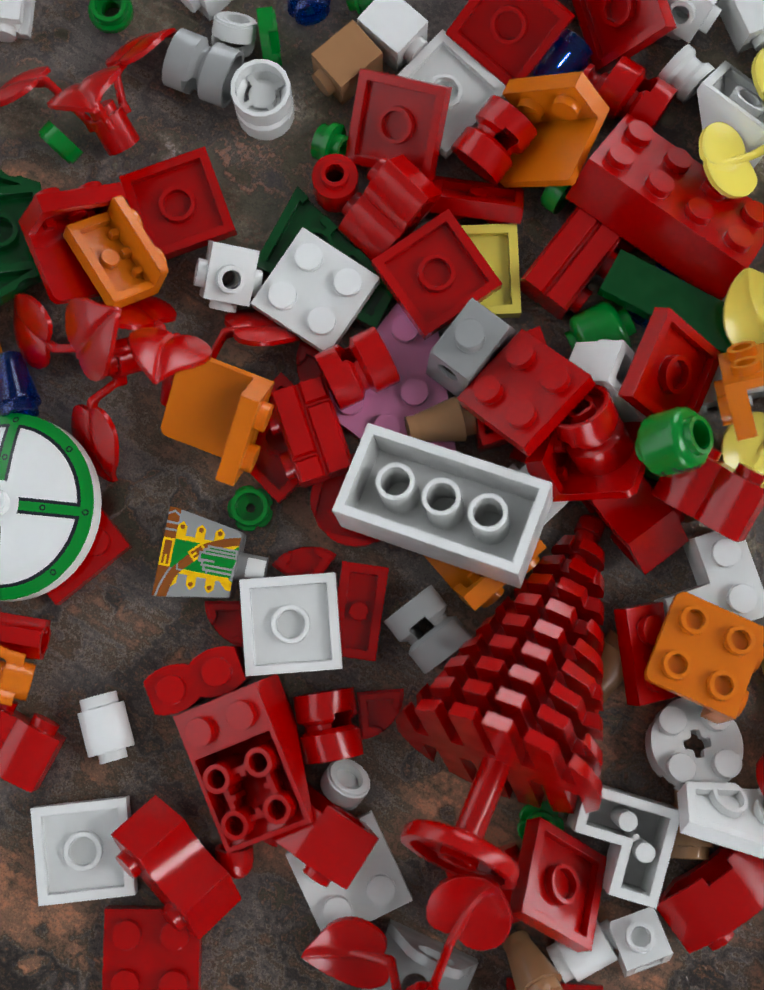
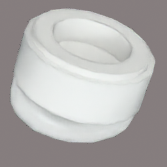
M232 11L218 12L213 16L211 44L213 46L216 42L223 43L222 41L243 45L236 49L243 51L245 58L254 50L258 23L246 14Z
M343 759L332 761L321 776L320 787L323 794L331 802L350 811L355 809L367 795L370 789V779L361 765L353 760Z

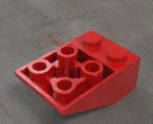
M278 674L173 716L227 854L314 821L296 719Z

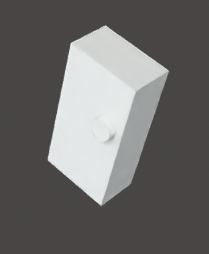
M367 423L332 512L343 528L521 589L553 502L552 482Z

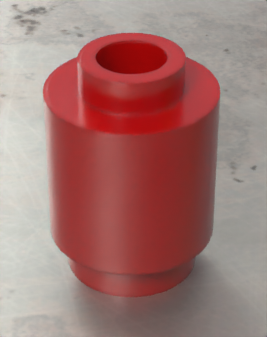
M328 154L316 162L312 170V184L317 203L329 212L339 213L347 201L359 192L358 170L350 158L342 154Z

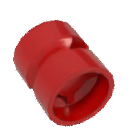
M623 55L606 78L598 93L610 108L606 117L611 121L619 117L623 119L628 113L654 129L674 99L678 89L659 76L648 79L645 67L628 56Z
M492 95L475 116L477 126L466 127L451 146V150L471 171L488 183L497 185L513 165L511 160L512 154H522L536 137L537 130L517 108L501 97Z
M374 326L350 337L349 346L346 348L336 344L314 355L322 376H324L325 382L341 411L364 400L365 391L368 389L378 393L400 382V377L391 355Z
M595 384V387L555 428L559 438L565 442V449L579 473L586 476H601L613 472L629 459L633 451V440L625 424L620 419L610 394L605 387Z
M353 687L293 696L297 723L305 727V732L299 737L304 764L325 763L364 754L360 727L352 724L351 721L357 714Z

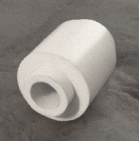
M117 691L79 700L82 712L77 713L88 758L98 755L101 765L128 757L126 747L135 745L125 702H119Z
M608 919L600 923L597 920L592 951L576 952L558 941L546 947L556 970L561 974L562 980L565 983L574 978L580 982L619 960L615 952L617 947L609 929L610 922Z

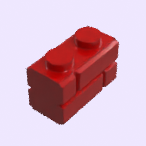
M577 206L521 277L520 291L534 302L539 303L542 308L557 319L562 320L569 310L577 314L593 294L587 288L596 275L603 279L607 276L618 255L614 251L622 239L617 233L604 224L599 223L597 219Z
M317 376L300 382L297 385H291L271 392L270 399L274 407L269 425L273 436L283 434L288 451L279 454L288 480L298 478L301 488H306L347 474L352 457L324 376Z

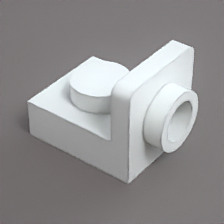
M648 907L610 922L609 929L619 952L618 962L624 977L670 961L673 951L654 908Z

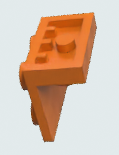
M582 71L509 79L502 94L511 105L529 119L536 128L537 135L522 154H512L511 160L513 165L500 180V183L505 188L571 186L575 184L610 108Z

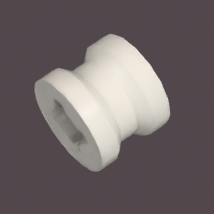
M687 44L674 55L658 76L678 89L676 98L684 104L697 93V88L715 68L709 62L702 63L697 59L696 50L690 44Z

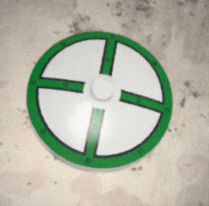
M19 413L0 414V601L9 602L23 601L43 595L58 587L78 569L95 540L102 507L99 478L91 458L82 445L61 427L44 419Z

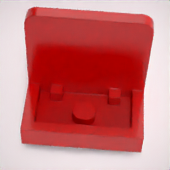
M91 181L79 186L77 189L60 191L57 187L43 189L33 196V200L19 219L18 223L49 299L53 303L60 305L78 297L89 299L100 296L63 237L66 225L107 212L112 198L122 195L127 200L121 182L102 185L100 181Z
M624 422L633 440V451L629 459L620 468L609 474L586 476L579 473L565 449V442L559 438L555 429L529 457L526 455L525 464L527 471L531 476L552 482L553 502L632 497L637 493L646 469L644 463L638 459L635 451L637 432L642 422Z

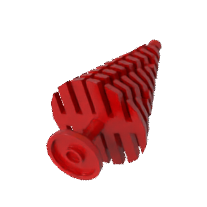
M582 515L575 526V535H564L552 547V555L542 557L533 568V573L528 580L524 579L521 589L517 587L514 589L515 601H511L508 595L497 606L495 614L485 619L476 629V637L465 641L461 645L459 653L455 657L450 658L444 666V670L431 686L426 683L416 694L417 707L415 708L411 701L395 717L397 731L414 749L432 762H434L436 752L438 751L449 772L472 783L455 827L434 820H412L404 826L400 835L401 842L413 853L455 875L465 873L484 875L499 883L502 890L515 889L519 878V866L507 853L484 840L500 795L510 799L513 790L518 802L541 808L545 791L553 811L570 814L575 812L578 800L577 795L580 796L586 814L598 811L602 801V782L599 778L602 771L603 751L594 739L603 741V720L599 715V710L603 711V690L601 685L604 662L600 657H602L604 649V634L599 625L603 626L604 605L599 598L603 599L604 578L601 572L604 571L605 553L597 543L601 540L605 524L594 515Z

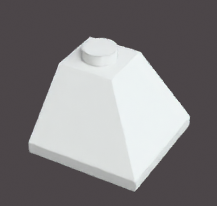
M725 60L697 88L702 130L714 122L727 123L738 132L747 153L764 145V102L758 95L753 80ZM764 155L749 161L753 169Z

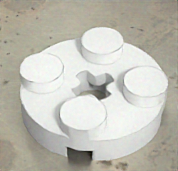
M685 698L676 699L658 712L648 727L645 736V749L652 769L660 778L664 776L669 783L675 785L674 789L677 791L680 790L686 781L728 783L742 769L744 746L741 732L736 722L731 720L716 724L700 717L703 707ZM691 734L696 735L704 744L705 749L701 751V758L695 757L693 750L685 749L684 742L691 738Z

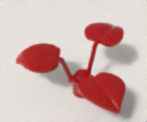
M168 28L143 34L130 40L105 61L107 68L89 75L81 83L73 84L64 90L46 76L51 72L49 66L36 67L22 72L11 78L0 88V107L18 100L33 88H47L55 95L47 102L49 109L72 111L86 125L90 133H96L109 156L122 153L135 145L140 137L127 116L132 110L126 101L121 74L128 64H132L144 57L165 38H173L177 30L176 28ZM114 83L118 104L116 105L113 99L101 102L106 90Z
M15 294L13 298L14 335L22 357L30 366L35 369L46 368L50 363V351L53 353L76 352V358L79 360L84 374L91 381H100L107 376L112 377V381L88 398L87 406L84 404L74 406L71 427L73 437L82 445L91 458L97 475L109 482L119 481L116 476L119 463L118 434L110 416L105 410L98 407L101 399L117 387L127 385L128 375L142 372V369L130 352L128 337L117 339L122 309L100 304L84 297L71 299L65 311V330L70 344H58L51 339L53 324L43 305L28 294Z
M150 296L122 307L118 327L134 330L128 337L130 352L136 363L154 385L162 381L160 402L165 407L175 373L199 367L210 361L211 358L216 359L223 344L229 338L234 337L237 342L243 345L261 347L302 341L297 335L276 324L257 310L245 309L225 315L224 324L227 327L220 331L211 348L198 337L167 331L163 323L175 321L177 313L169 303L155 296ZM103 300L98 301V303L106 305Z
M465 873L447 878L435 887L427 902L426 918L433 928L447 933L449 936L444 944L431 980L429 982L418 981L410 985L406 990H439L440 981L458 939L466 947L478 951L497 948L506 940L511 930L512 911L499 883L484 875ZM348 916L334 920L307 945L302 953L301 958L326 975L348 985L363 989H375L384 986L390 976L392 990H402L396 959L392 955L385 954L388 946L387 937L377 926L365 919Z

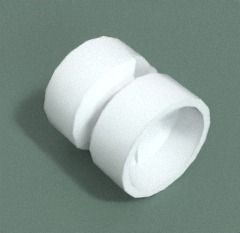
M254 59L244 63L235 71L231 80V97L241 128L249 136L258 140H273L281 137L290 129L294 120V102L287 73L278 63L268 59Z

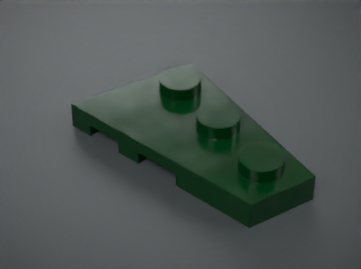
M298 186L263 246L257 263V269L262 270L263 274L269 276L303 227L379 276L372 267L371 261L343 236L338 227L310 202L309 197ZM381 278L379 285L354 320L366 328L374 326L377 329L394 299Z

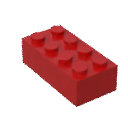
M628 113L590 156L575 184L572 185L565 197L688 284L720 300L724 299L737 275L742 270L749 268L764 244V205L762 203L752 200L748 196L732 199L720 194L710 184L702 164L693 159L686 150L674 146L654 132L647 123L635 119Z

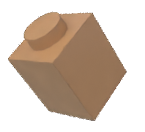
M351 20L311 53L313 74L311 76L314 83L324 95L329 97L333 94L342 105L356 94L360 68L383 72V52L354 20Z

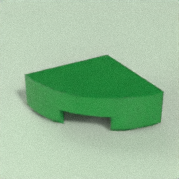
M272 7L256 8L263 59H268L282 66L275 10Z

